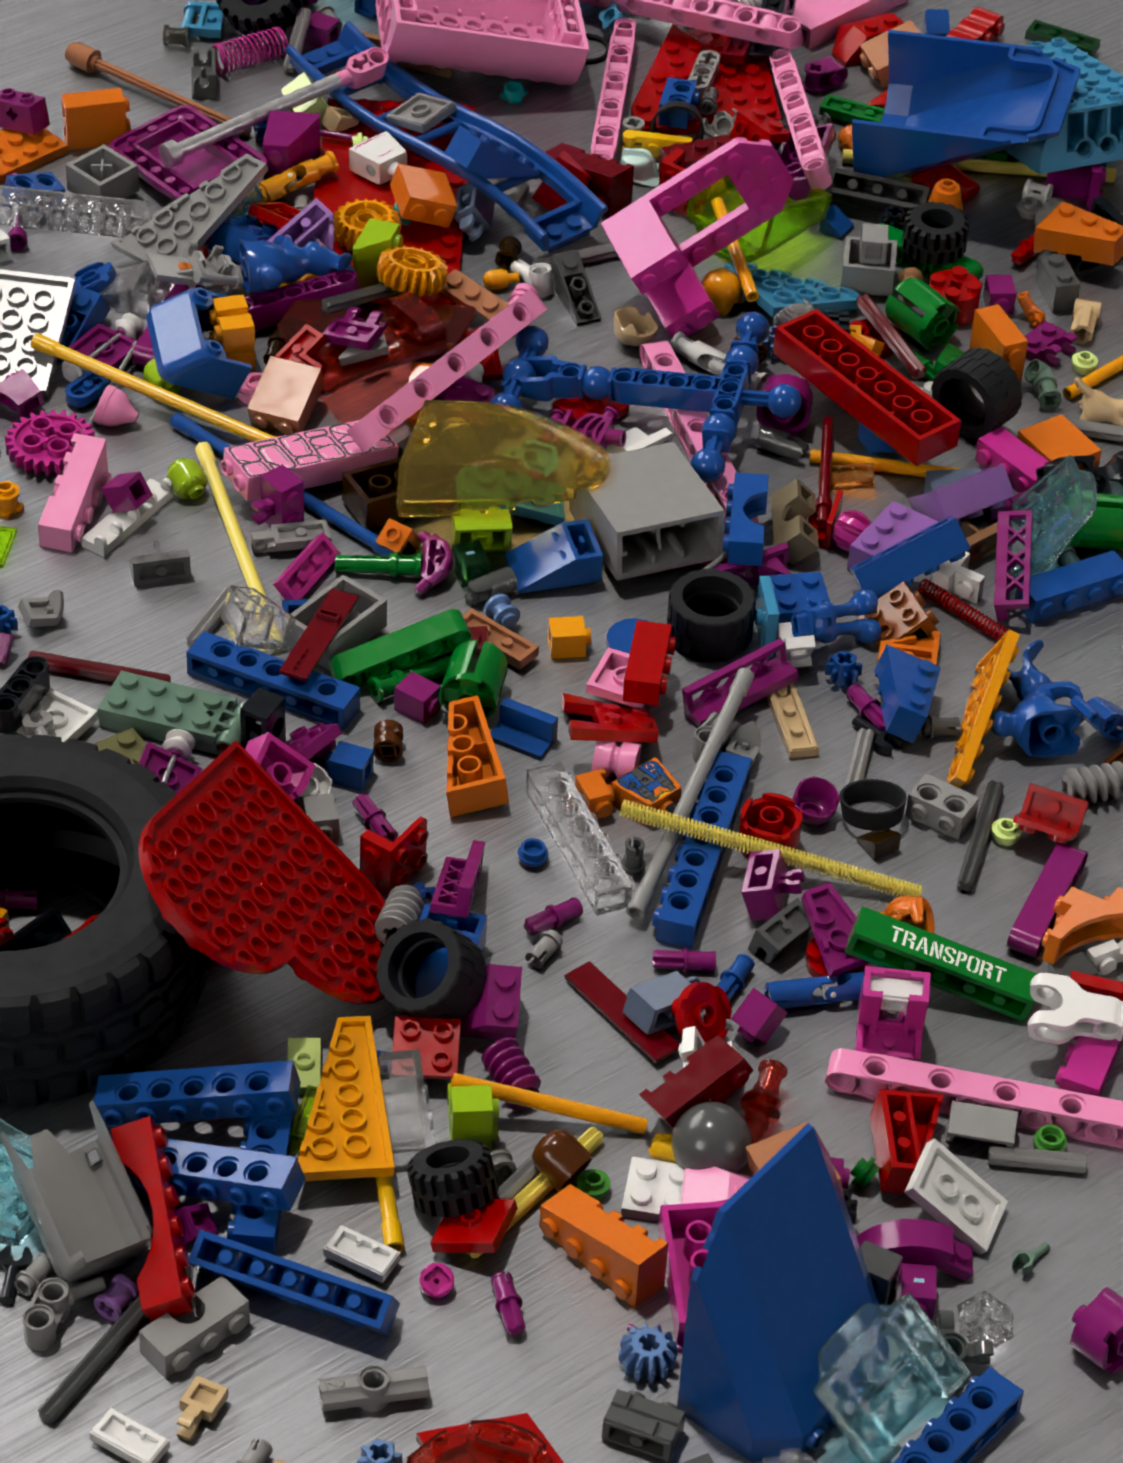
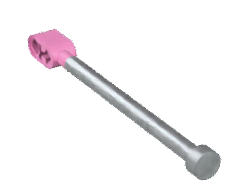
M381 47L367 49L350 57L346 68L183 141L177 143L174 140H170L159 145V156L167 168H173L182 164L185 156L268 120L270 110L288 111L345 85L352 89L366 86L384 76L389 55Z

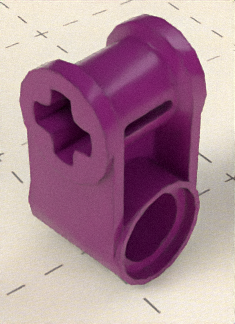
M830 56L814 62H808L804 67L806 76L803 86L805 92L809 94H819L822 91L839 87L846 81L848 70Z

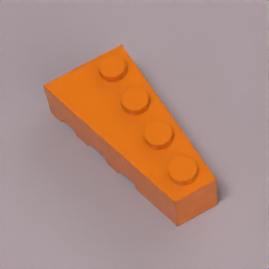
M478 695L449 702L446 795L450 818L508 804L506 777Z
M571 1184L540 1205L539 1227L545 1236L550 1239L553 1238L571 1258L578 1259L596 1279H601L612 1288L615 1295L621 1300H626L636 1308L664 1287L668 1254V1242L661 1238H658L656 1241L647 1237L648 1230L638 1224L633 1228L625 1224L623 1215L615 1210L610 1213L605 1212L600 1201Z

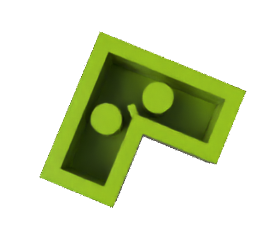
M448 1083L447 1109L450 1140L470 1139L480 1141L483 1145H487L490 1152H492V1141L498 1140V1121L493 1119H499L498 1098L492 1099L491 1085L452 1086L450 1089L451 1083Z

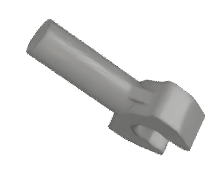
M40 710L41 722L35 723L31 721L29 714L25 713L22 720L24 735H49L48 731L54 728L51 714Z

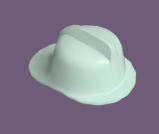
M624 148L621 152L619 164L634 165L633 182L657 188L660 177L658 172L659 164L656 163L651 152L643 148Z

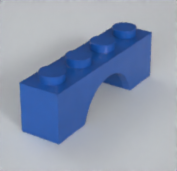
M735 473L734 484L729 483L725 535L723 536L722 552H728L727 564L762 566L765 526L755 523L750 519L766 514L769 475Z

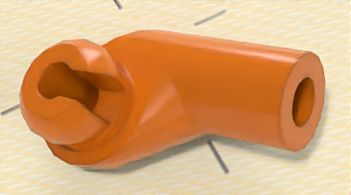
M1024 291L1017 295V299L1030 326L1036 328L1046 321L1045 313L1034 304L1029 291Z

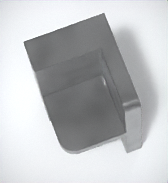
M156 540L154 541V554L133 556L129 559V568L134 586L191 578L188 549L161 552L159 541Z

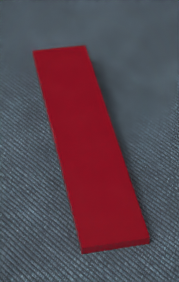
M332 588L279 669V674L307 682L357 603L359 596Z
M590 961L565 974L564 978L655 1063L679 1050V1043L664 1029L647 1035L623 1013L627 995Z

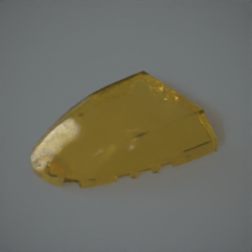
M425 400L399 462L396 500L398 515L400 517L458 516L461 509L478 508L480 513H488L489 507L506 505L508 510H515L517 503L533 501L535 506L538 507L576 499L578 491L584 488L595 490L605 481L610 470L609 455L605 448L595 440L568 425L533 411L506 404L488 402Z

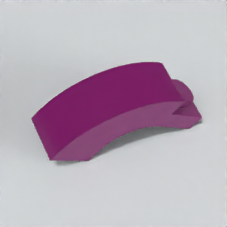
M923 1219L893 1220L875 1225L857 1236L860 1248L865 1240L903 1256L902 1263L936 1266L937 1269L962 1281H966L973 1275L972 1247L955 1240L953 1227L946 1224Z

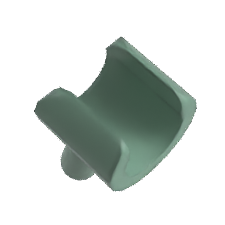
M1044 1242L1033 1252L1017 1251L1013 1255L1012 1267L1015 1268L1019 1263H1025L1022 1268V1275H1031L1033 1263L1050 1249V1245Z

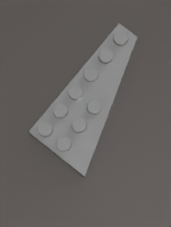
M245 154L222 169L221 175L210 182L205 180L199 184V189L188 195L185 193L153 214V219L140 227L138 224L130 229L132 233L120 240L118 237L111 242L113 249L150 269L151 267L145 256L146 252L183 258L189 241L197 242L198 247L196 251L199 250L267 173V164L249 154Z

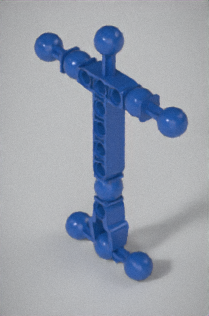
M747 312L736 323V333L740 340H733L731 342V349L725 356V366L721 376L628 367L618 369L612 367L611 372L601 366L587 369V365L558 360L554 355L542 356L547 351L549 345L546 332L534 325L526 326L516 335L515 346L519 352L518 357L511 359L503 368V382L500 384V387L504 390V393L497 394L490 401L488 413L496 424L503 427L513 426L522 417L523 406L519 399L520 395L544 402L551 401L553 398L575 399L579 397V399H583L584 395L594 400H602L609 397V402L616 401L621 404L710 412V416L702 426L703 449L695 453L690 465L704 483H713L720 479L725 472V460L721 453H728L730 451V444L736 437L737 425L744 405L769 407V410L775 416L789 418L795 415L801 408L802 397L794 386L787 383L778 384L770 392L749 390L751 376L756 372L759 365L758 345L765 341L769 335V323L762 314Z

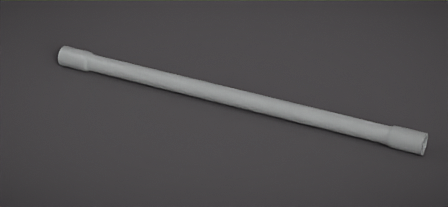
M740 668L729 689L728 697L673 812L675 816L677 814L679 817L681 815L685 816L686 820L689 817L738 708L753 682L755 675L750 669ZM668 828L665 830L646 873L627 907L626 912L631 918L636 920L644 918L652 901L653 892L680 836L679 831L678 833L672 832V828L670 831H668Z

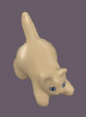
M1076 377L1074 382L1083 393L1082 399L1079 401V406L1083 410L1080 420L1097 423L1108 422L1111 425L1123 426V398L1116 399L1100 390L1092 389L1080 378Z

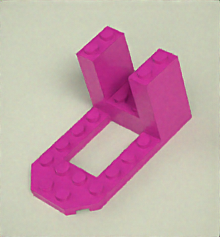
M735 137L601 222L630 278L642 295L647 294L664 328L672 339L680 331L686 337H689L720 317L718 310L693 267L783 210L794 180L770 140L759 139L758 142L748 141L746 138ZM728 175L745 203L683 243L678 244L661 217Z

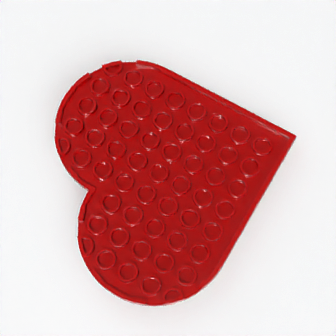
M235 740L146 823L141 832L138 847L141 871L148 890L161 910L163 919L185 938L186 943L191 948L199 950L207 957L230 969L259 975L275 972L288 964L299 979L306 980L317 989L339 1000L354 1004H372L384 999V996L381 995L378 989L376 966L384 945L377 939L374 925L386 901L368 878Z

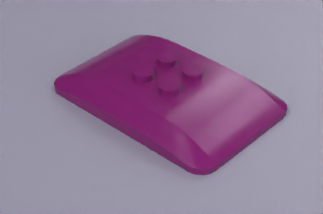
M190 105L175 107L117 137L109 144V148L138 165L140 178L173 200L178 199L185 193L188 195L199 189V184L205 180L210 182L221 175L222 169L245 154L251 155L268 166L265 156L235 135H232L185 156L182 164L173 168H167L159 156V145L170 140L178 143L219 125Z

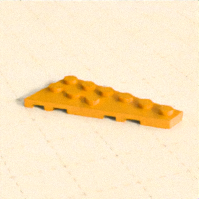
M370 1016L337 1018L327 1060L324 1063L320 1084L318 1085L307 1122L304 1140L299 1150L298 1161L306 1178L304 1182L394 1176L395 1166Z

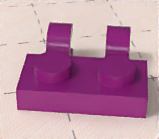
M351 306L343 318L336 317L322 334L325 336L327 343L370 351L387 327V323L380 322L384 313L372 311L365 322L363 318H357L358 314L362 311L361 308Z
M1044 321L1025 335V338L1028 340L1025 358L1030 361L1040 359L1049 366L1055 367L1061 362V359L1054 355L1060 352L1071 355L1076 351V347L1070 344L1077 340V336L1071 332L1066 333V330L1047 321Z

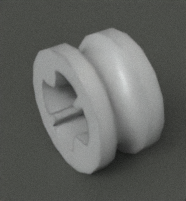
M504 1149L491 1152L497 1182L507 1180L516 1171V1165L512 1161L511 1153Z

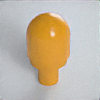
M503 269L489 270L483 276L484 286L491 291L504 290L509 287V284L520 282L518 272L507 273V270Z

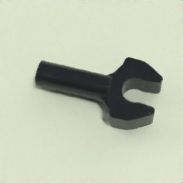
M859 715L853 719L852 725L857 729L873 730V740H875L873 750L876 753L891 756L893 746L898 749L902 748V738L886 732V730L881 731Z
M7 1245L0 1252V1270L6 1272L0 1293V1303L3 1305H11L16 1290L14 1282L17 1273L21 1270L25 1271L33 1262V1256L29 1247L24 1248L22 1258L17 1261L12 1260L11 1245Z

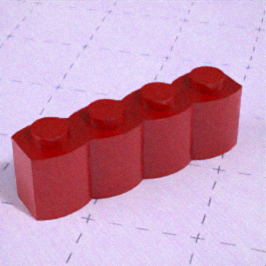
M977 6L970 12L968 17L960 21L957 27L951 29L946 37L992 42L997 36H1001L1004 31V16Z

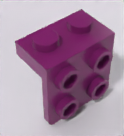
M1100 163L1047 173L1045 185L1053 184L1051 197L1084 199L1085 210L1091 212L1093 199L1100 196L1103 197V190L1100 189L1101 183L1105 184L1106 168H1102Z

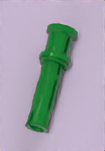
M393 552L390 556L339 554L335 556V572L389 574L392 578H397L398 575H415L416 578H421L422 553H417L416 556L399 555L397 552Z
M448 655L439 660L405 671L395 669L389 675L380 678L371 677L368 679L369 693L374 702L379 703L385 697L394 695L395 687L411 672L430 681L443 677L446 674L451 656Z

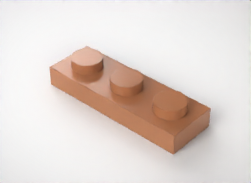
M457 269L447 275L446 284L443 290L439 291L464 309L474 312V315L485 323L509 305Z
M473 608L462 615L468 627L487 626L489 642L495 644L504 653L507 663L521 670L539 655V646Z

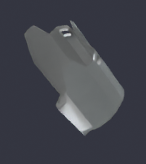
M93 1099L89 1102V1106L98 1133L97 1140L87 1147L69 1154L48 1129L30 1135L34 1168L29 1169L19 1157L4 1131L0 1134L14 1168L11 1174L55 1273L59 1277L71 1282L90 1279L134 1260L151 1246L153 1235L151 1224ZM96 1149L100 1161L92 1165L87 1154Z

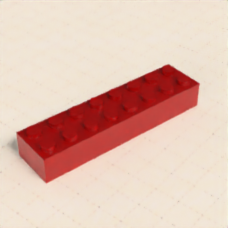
M814 309L775 327L773 354L915 466L958 446L961 420L818 309Z

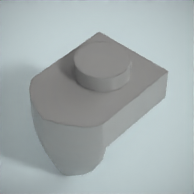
M53 590L48 597L21 598L18 608L27 626L44 627L57 626L64 610L62 590Z
M754 721L740 726L725 750L726 753L752 758L751 768L757 759L761 747L760 732Z

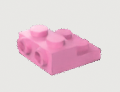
M608 647L586 684V693L631 707L642 708L644 704L623 701L624 678L629 654Z

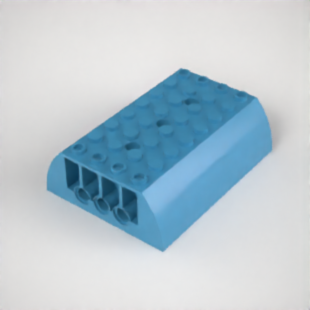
M1053 38L1051 42L1046 43L1039 41L1030 42L1028 46L1043 50V55L1051 59L1057 57L1067 64L1080 68L1081 73L1059 136L1005 151L1038 174L1123 160L1122 74L1112 70L1110 66L1099 62L1098 59L1091 57L1087 52L1080 50L1076 45H1072L1064 38Z

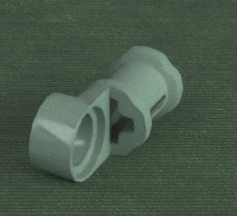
M1038 359L1032 360L1025 369L1024 378L1033 384L1035 392L1039 395L1040 407L1046 410L1054 409L1062 402L1061 392L1056 389V378L1052 375L1049 365Z

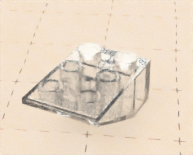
M148 260L114 268L117 273L115 279L109 286L98 293L103 296L110 307V311L119 314L132 313L141 319L147 320L146 316L151 307L165 300L174 283L157 281Z

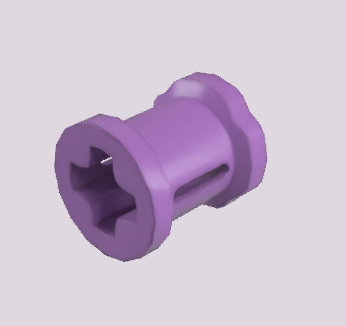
M117 1274L112 1279V1285L104 1294H100L94 1299V1306L99 1314L113 1322L117 1321L122 1315V1309L129 1301H135L139 1294L137 1285L121 1274Z

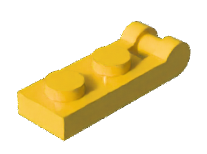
M626 130L622 136V141L625 143L622 151L624 148H643L650 151L655 160H659L661 147L692 142L693 138ZM635 143H642L641 146H639V145H634V144H635Z

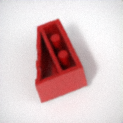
M886 1089L879 1090L869 1116L877 1166L880 1167L878 1174L882 1193L905 1194V1189L926 1143L932 1140L944 1095Z

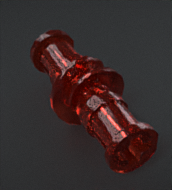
M764 1059L759 1063L758 1071L760 1074L758 1080L754 1084L753 1090L745 1092L740 1101L741 1108L746 1113L744 1119L751 1132L752 1144L763 1140L769 1124L775 1123L780 1119L781 1113L778 1110L781 1102L778 1098L779 1087L782 1079L787 1076L788 1071L786 1066L777 1060Z

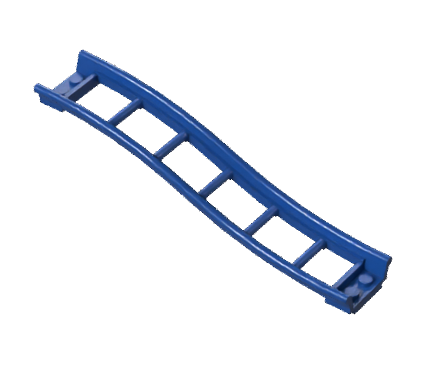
M348 21L344 24L338 41L303 55L293 45L287 46L285 52L290 56L289 63L300 75L304 72L311 81L316 82L325 78L324 74L346 66L350 57L376 46L351 21ZM388 60L384 76L375 82L358 89L345 86L327 93L341 107L379 134L387 131L402 147L437 163L483 192L525 228L524 232L543 252L548 251L552 253L589 236L590 231L598 227L602 215L608 211V207L588 187L539 147L498 122L456 102L457 110L441 121L446 125L414 137L387 123L386 115L393 110L376 116L349 97V95L370 86L384 83L406 101L418 92L452 101L417 80L395 62ZM459 126L467 130L472 126L484 133L485 136L496 139L503 146L516 150L522 156L534 163L532 168L537 170L539 175L512 177L493 185L487 179L462 166L441 149L429 144V142L452 132L456 133ZM533 178L535 180L539 178L568 203L533 219L503 192Z

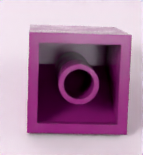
M270 110L263 140V156L267 158L268 171L263 176V180L281 174L285 170L309 159L315 160L319 158L321 148L320 114Z

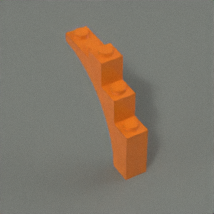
M1071 887L1065 896L1060 895L1053 908V912L1057 914L1053 930L1047 929L1041 946L1045 947L1042 960L1054 965L1062 956L1079 946L1099 940L1123 938V889L1117 887L1110 897L1106 895L1104 899L1075 887Z

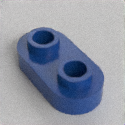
M87 371L66 387V401L78 408L85 407L99 398L111 381Z

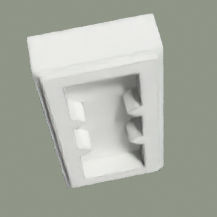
M340 1225L323 1248V1256L381 1283H384L398 1264L401 1252L343 1225Z
M110 1408L89 1432L91 1441L130 1463H157L170 1448L169 1439L113 1408Z

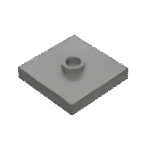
M418 92L387 114L386 119L387 123L424 134L457 109L455 102Z

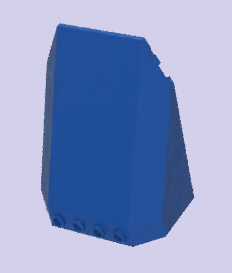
M889 30V86L884 115L881 123L852 120L853 171L895 179L1057 137L1065 120L1081 69L1072 64H1067L1057 57L1051 59L1043 55V50L1037 47Z
M806 1124L718 1209L712 1223V1229L703 1245V1248L708 1250L702 1268L699 1266L695 1267L690 1277L677 1407L685 1411V1416L749 1461L800 1459L810 1448L812 1450L816 1449L822 1442L825 1432L831 1426L837 1427L843 1420L846 1410L852 1404L858 1405L864 1398L867 1388L873 1382L879 1383L888 1370V1365H886L888 1345L881 1309L829 1152L815 1128L810 1124Z

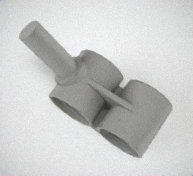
M102 1276L70 1288L60 1278L52 1277L43 1280L38 1285L22 1316L25 1344L35 1351L51 1348L56 1341V1329L59 1323H62L69 1317L71 1312L70 1306L74 1305V1301L106 1289Z

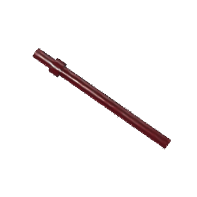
M830 416L823 418L819 495L815 501L817 525L821 528L827 526L828 517L832 509L830 480L834 420Z

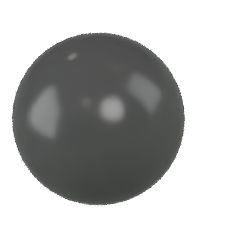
M704 1102L689 1108L677 1120L671 1138L673 1156L683 1170L686 1168L701 1170L715 1166L739 1173L748 1161L746 1146L752 1144L749 1126L742 1115L734 1108L719 1102Z

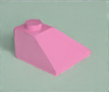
M715 1166L701 1170L686 1168L684 1169L681 1204L727 1201L751 1177Z

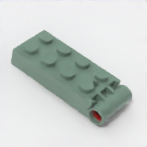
M121 671L98 707V719L100 727L121 732L133 727L139 736L162 742L166 740V734L170 730L182 729L194 737L195 746L193 749L219 756L235 740L241 745L240 708L246 702L237 704V698Z

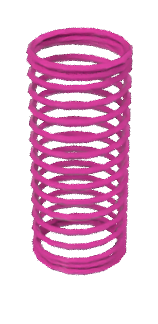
M279 26L261 32L252 33L251 35L248 34L236 39L233 38L232 40L213 44L211 48H215L216 71L223 75L227 72L230 73L232 70L245 69L246 66H255L256 63L260 64L271 59L286 57L285 49L289 45L284 31ZM275 31L278 32L283 42L284 54L281 52L280 42ZM217 48H218V50L220 51V58H221V62H222V65H223V67H224V70L221 69V67H220V65H219V62H218V58H217Z

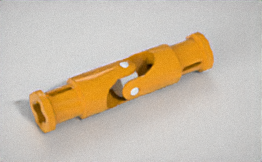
M328 150L324 156L315 160L309 159L285 170L281 174L259 182V186L252 188L242 200L245 208L249 210L250 203L273 202L289 192H294L320 180L321 176L331 171L338 172L339 164L337 158L332 151ZM296 176H300V177H302L303 179L300 180V181H297Z

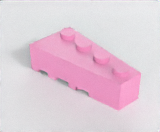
M77 433L73 434L71 439L73 451L72 453L66 452L63 475H57L54 482L53 496L49 495L38 523L41 547L73 552L77 542H81L86 525L92 522L96 506L99 507L101 505L103 497L101 488L112 480V475L108 472L107 445L104 438Z

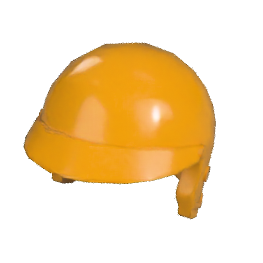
M714 269L702 278L701 282L721 316H726L735 303L743 304L742 286L734 272L728 269Z

